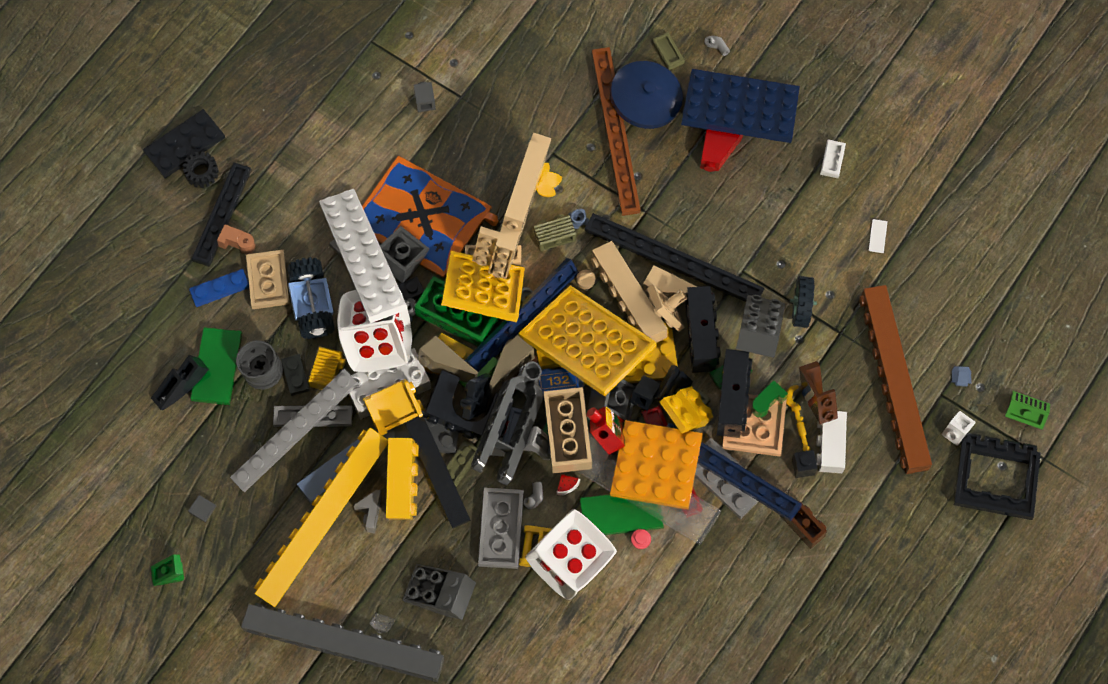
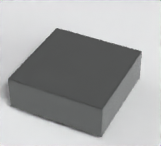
M199 495L188 512L206 523L216 505Z

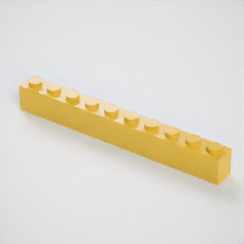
M369 428L367 431L362 430L357 438L359 440L357 446L354 447L352 445L346 453L348 459L345 463L340 462L334 471L337 474L333 480L328 479L323 487L325 489L323 495H317L311 504L314 508L310 513L306 511L300 520L302 522L300 528H295L288 537L291 539L287 546L283 544L277 555L280 557L275 563L272 561L265 570L268 574L264 580L260 578L254 586V589H256L254 594L273 607H276L387 446L388 440L372 428Z

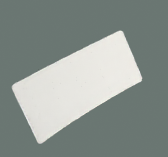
M873 219L869 251L884 253L887 221Z

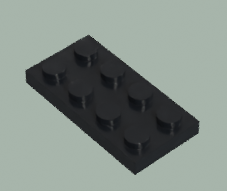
M202 109L144 148L143 152L165 179L182 168L183 164H186V158L190 160L189 155L192 154L194 157L196 156L195 152L201 155V152L207 151L225 139V135L206 111Z

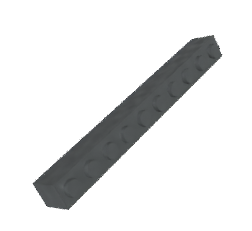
M259 603L248 605L241 626L244 632L438 683L444 663V656L438 650L429 649V651H425L419 645L410 644L406 646L399 640L390 639V641H387L377 634L364 635L363 631L358 629L345 630L343 629L344 626L332 623V626L326 625L320 619L313 618L312 621L307 620L301 614L294 613L293 616L288 615L282 609L274 608V611L266 609L267 606Z

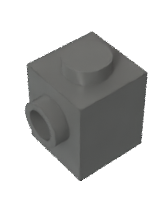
M432 82L414 84L418 112L436 110Z

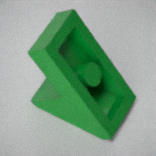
M173 554L151 566L153 586L184 580L183 564L180 555Z

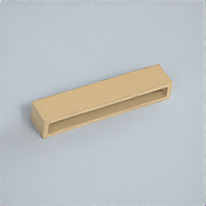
M610 241L592 250L591 263L595 269L598 268L603 283L608 284L611 296L617 298L620 310L627 314L628 323L656 341V343L667 338L666 325L661 317H658L654 312V306L614 243Z

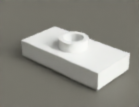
M827 140L820 175L839 178L846 143Z

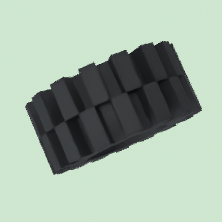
M195 152L196 156L189 155L190 160L186 158V164H183L185 177L189 184H194V187L198 188V185H200V188H204V184L208 187L210 186L209 182L213 184L215 182L214 178H218L217 173H219L217 163L209 153L205 155V152H201V155H199L198 152ZM199 165H206L208 167L207 172L202 175L195 174L194 169Z

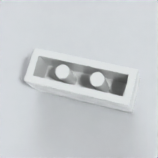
M837 411L838 419L819 424L817 421V428H820V435H817L816 443L820 447V454L817 453L816 455L819 472L843 473L845 469L847 412Z

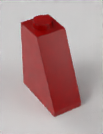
M707 129L700 168L709 172L719 171L742 140L743 135Z

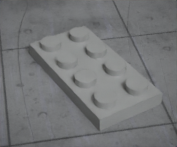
M712 438L705 443L740 465ZM697 464L695 477L740 520L758 503L754 498Z
M484 488L479 567L518 569L523 490Z

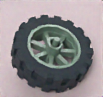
M799 276L797 278L794 299H790V302L793 303L792 324L794 327H809L813 305H817V301H814V277Z

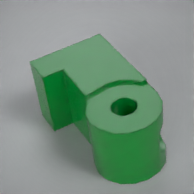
M772 381L754 399L751 408L753 415L760 418L766 416L769 408L776 401L782 404L787 399L788 393L778 383Z

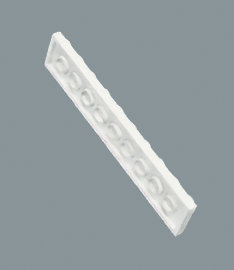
M351 189L320 200L319 203L370 323L408 310L355 190Z

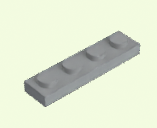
M274 406V427L286 425L304 406ZM335 406L314 427L352 426L353 407Z

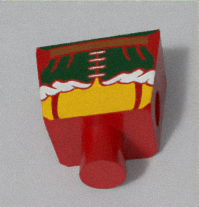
M594 407L590 408L586 416L590 419V432L609 455L625 446L623 434L624 421L608 407H603L599 410Z

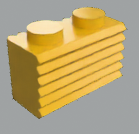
M319 347L308 381L310 387L322 390L338 375L340 369L343 370L345 358H343L342 352Z

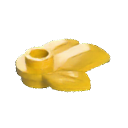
M544 163L536 188L538 194L543 197L555 196L554 188L562 181V176L549 172V163Z

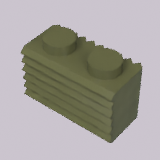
M558 215L553 220H541L536 225H533V232L540 251L576 241V232L570 215Z

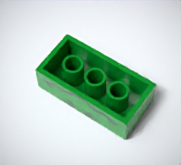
M433 276L414 307L416 316L478 347L493 332L500 318L441 305L445 281Z

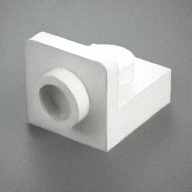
M959 411L950 421L942 435L958 446L976 422Z

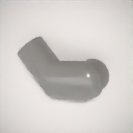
M542 482L532 483L533 494L524 499V506L528 509L536 508L543 501Z

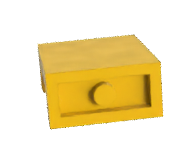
M403 379L362 398L380 435H385L388 433V430L416 417L423 416L421 411L424 408L420 399L416 400L413 394L416 393L412 382L408 383L406 379Z

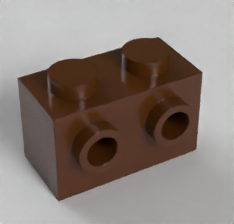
M802 504L792 521L784 518V521L810 549L826 536V526L813 516L812 511L806 505Z

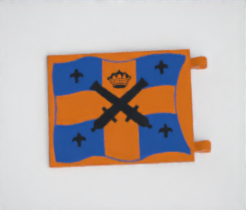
M397 156L362 206L379 243L382 244L400 226L429 248L420 265L442 278L447 274L451 251L462 253L465 245L468 244L483 220L492 226H496L498 223V216L490 213L492 206L400 156Z

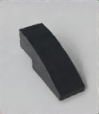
M188 355L178 370L172 368L151 399L160 410H165L187 394L207 373L208 367L200 358Z

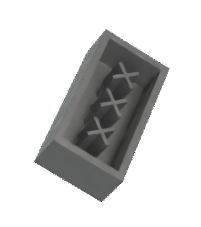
M748 295L736 349L774 358L779 341L785 303L777 299H765L759 295Z

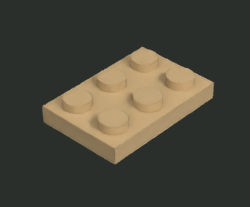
M284 250L247 254L246 260L252 309L290 304Z

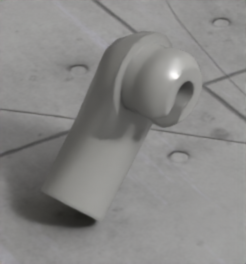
M707 36L705 38L706 46L719 49L723 56L730 52L721 37Z

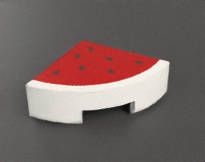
M561 475L557 495H566L575 490L580 484V479Z

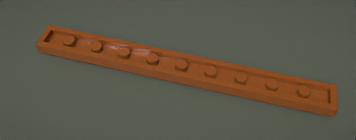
M610 47L593 49L592 58L622 216L639 214L641 210L624 120L615 111L610 99V87L615 77Z

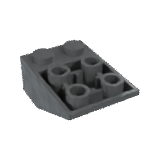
M416 564L402 601L447 617L463 620L476 582L463 573Z

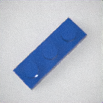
M240 269L189 288L196 307L248 289L249 283L244 270Z

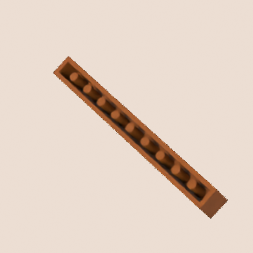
M882 285L864 288L861 296H859L861 307H864L865 310L864 321L869 326L868 337L869 341L873 342L874 360L878 361L877 373L879 378L882 377V393L887 397L886 409L888 414L891 413V429L896 433L895 445L901 453V468L905 469L906 474L928 471L932 466L887 287Z

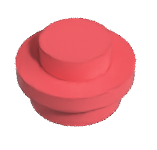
M639 529L632 534L631 542L635 548L645 549L651 543V536L646 530Z

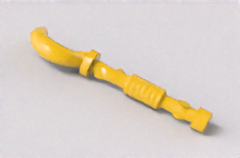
M793 385L786 390L788 393L786 404L795 412L796 425L799 436L802 439L803 451H810L811 449L806 439V429L804 422H802L804 418L800 417L799 411L801 406L798 403L796 404L792 398L793 392L799 386Z

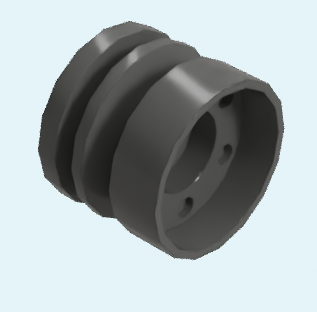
M255 340L248 342L237 353V368L249 386L264 390L273 387L281 379L283 373L282 362L272 346L265 341Z

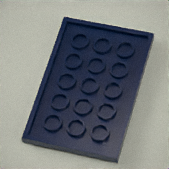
M692 69L681 125L791 143L800 86Z

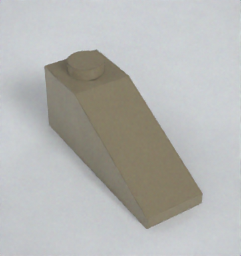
M518 335L508 340L502 350L490 381V391L493 395L500 390L503 382L512 379L519 373L522 365L531 362L535 358L534 349Z
M434 336L419 350L418 360L420 364L432 372L440 374L443 370L460 377V381L468 382L478 375V372L437 336Z

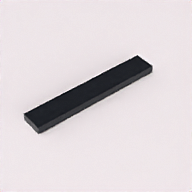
M233 162L192 256L193 262L208 267L211 266L219 247L217 239L224 225H228L252 171L251 167Z
M417 417L406 422L405 424L411 437L419 445V455L452 528L454 529L471 521L425 418Z

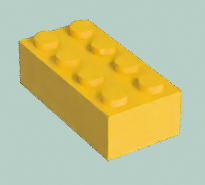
M388 438L386 518L389 520H413V516H417V504L414 503V496H417L418 485L414 483V476H418V464L415 463V456L419 455V445L415 443L413 438Z

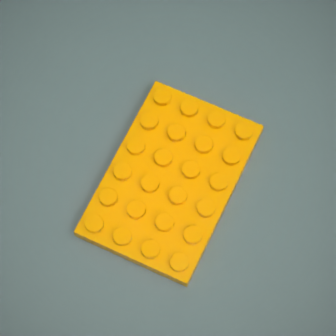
M571 285L519 332V337L603 396H606L656 347V341Z

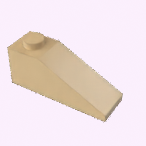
M653 265L643 283V291L647 296H650L647 288L654 284L668 299L680 289L686 294L687 287H697Z

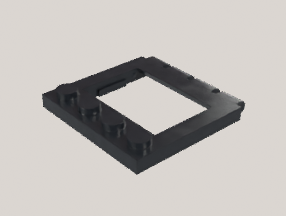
M967 433L966 438H963L961 441L953 505L1033 520L1041 452H1037V445L1023 443L1021 449L1019 448L1020 442L1004 439L1003 444L1000 445V438L984 436L983 441H980L981 435ZM971 453L1028 464L1024 499L1011 498L1006 495H995L985 491L979 492L967 488L971 470Z

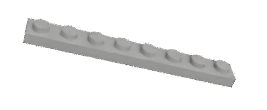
M343 369L230 478L243 492H246L359 383L347 370Z

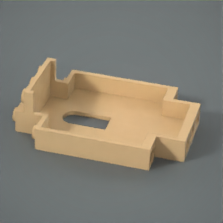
M533 133L500 232L482 226L480 228L472 261L481 266H489L488 273L494 277L507 279L551 142L549 137Z

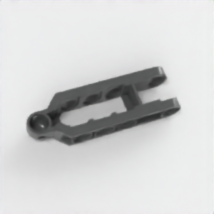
M537 362L525 363L520 368L517 377L502 383L471 463V469L481 473L488 457L492 455L494 447L504 451L505 455L496 476V481L504 485H508L514 476L544 397L538 385L542 370ZM517 389L525 394L526 401L508 445L498 440V431L502 421L506 418L505 413L509 403H512L514 390Z

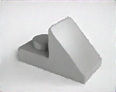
M534 426L531 428L524 451L536 452L541 458L550 460L549 436L538 426Z
M375 490L354 505L355 511L368 513L364 515L363 526H366L368 533H375L382 500L381 490Z

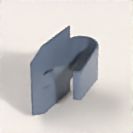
M954 366L952 369V382L956 386L967 387L968 383L971 384V371L969 367Z

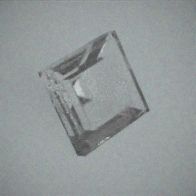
M376 613L370 625L380 634L389 631L395 620Z

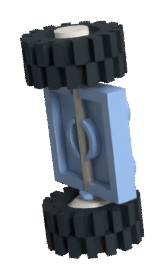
M308 257V259L302 258V260L298 259L296 262H291L287 267L290 280L288 288L295 321L299 320L301 337L304 339H317V337L323 338V336L332 334L335 331L332 317L333 307L327 279L323 278L321 261L317 260V258L312 259V257Z

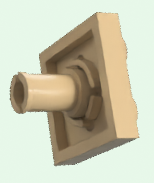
M654 284L648 287L647 290L650 294L648 298L655 306L653 310L656 315L663 317L670 328L674 327L678 332L684 329L685 326L676 307L688 299L686 294L680 289L668 299Z

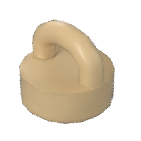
M587 269L580 271L576 277L577 285L582 289L592 288L595 284V274Z

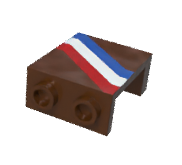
M818 361L799 367L802 395L819 424L838 419L835 390L823 392L821 369Z

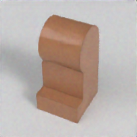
M224 225L217 239L219 247L226 249L229 245L240 249L244 254L252 253L256 247L252 235L228 225Z

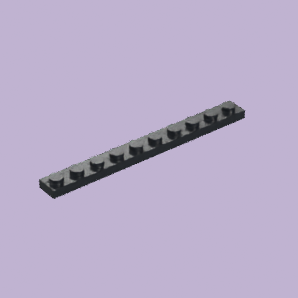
M592 214L585 227V232L608 242L612 241L619 247L745 302L748 295L762 296L765 288L597 214Z

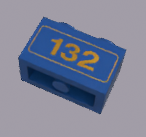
M563 367L559 370L549 368L542 370L539 386L543 395L544 391L579 388L578 378Z

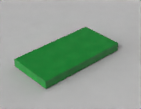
M204 327L198 358L202 360L209 370L193 387L191 401L230 405L237 368L236 358L240 350L242 331Z
M610 495L580 498L582 514L604 535L630 533L639 529L655 530L664 528L661 505L612 497Z

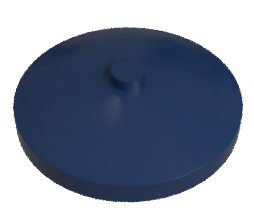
M636 61L625 65L616 73L610 87V99L615 111L626 122L639 128L654 129L667 125L677 116L682 105L683 92L678 79L664 66L650 61Z

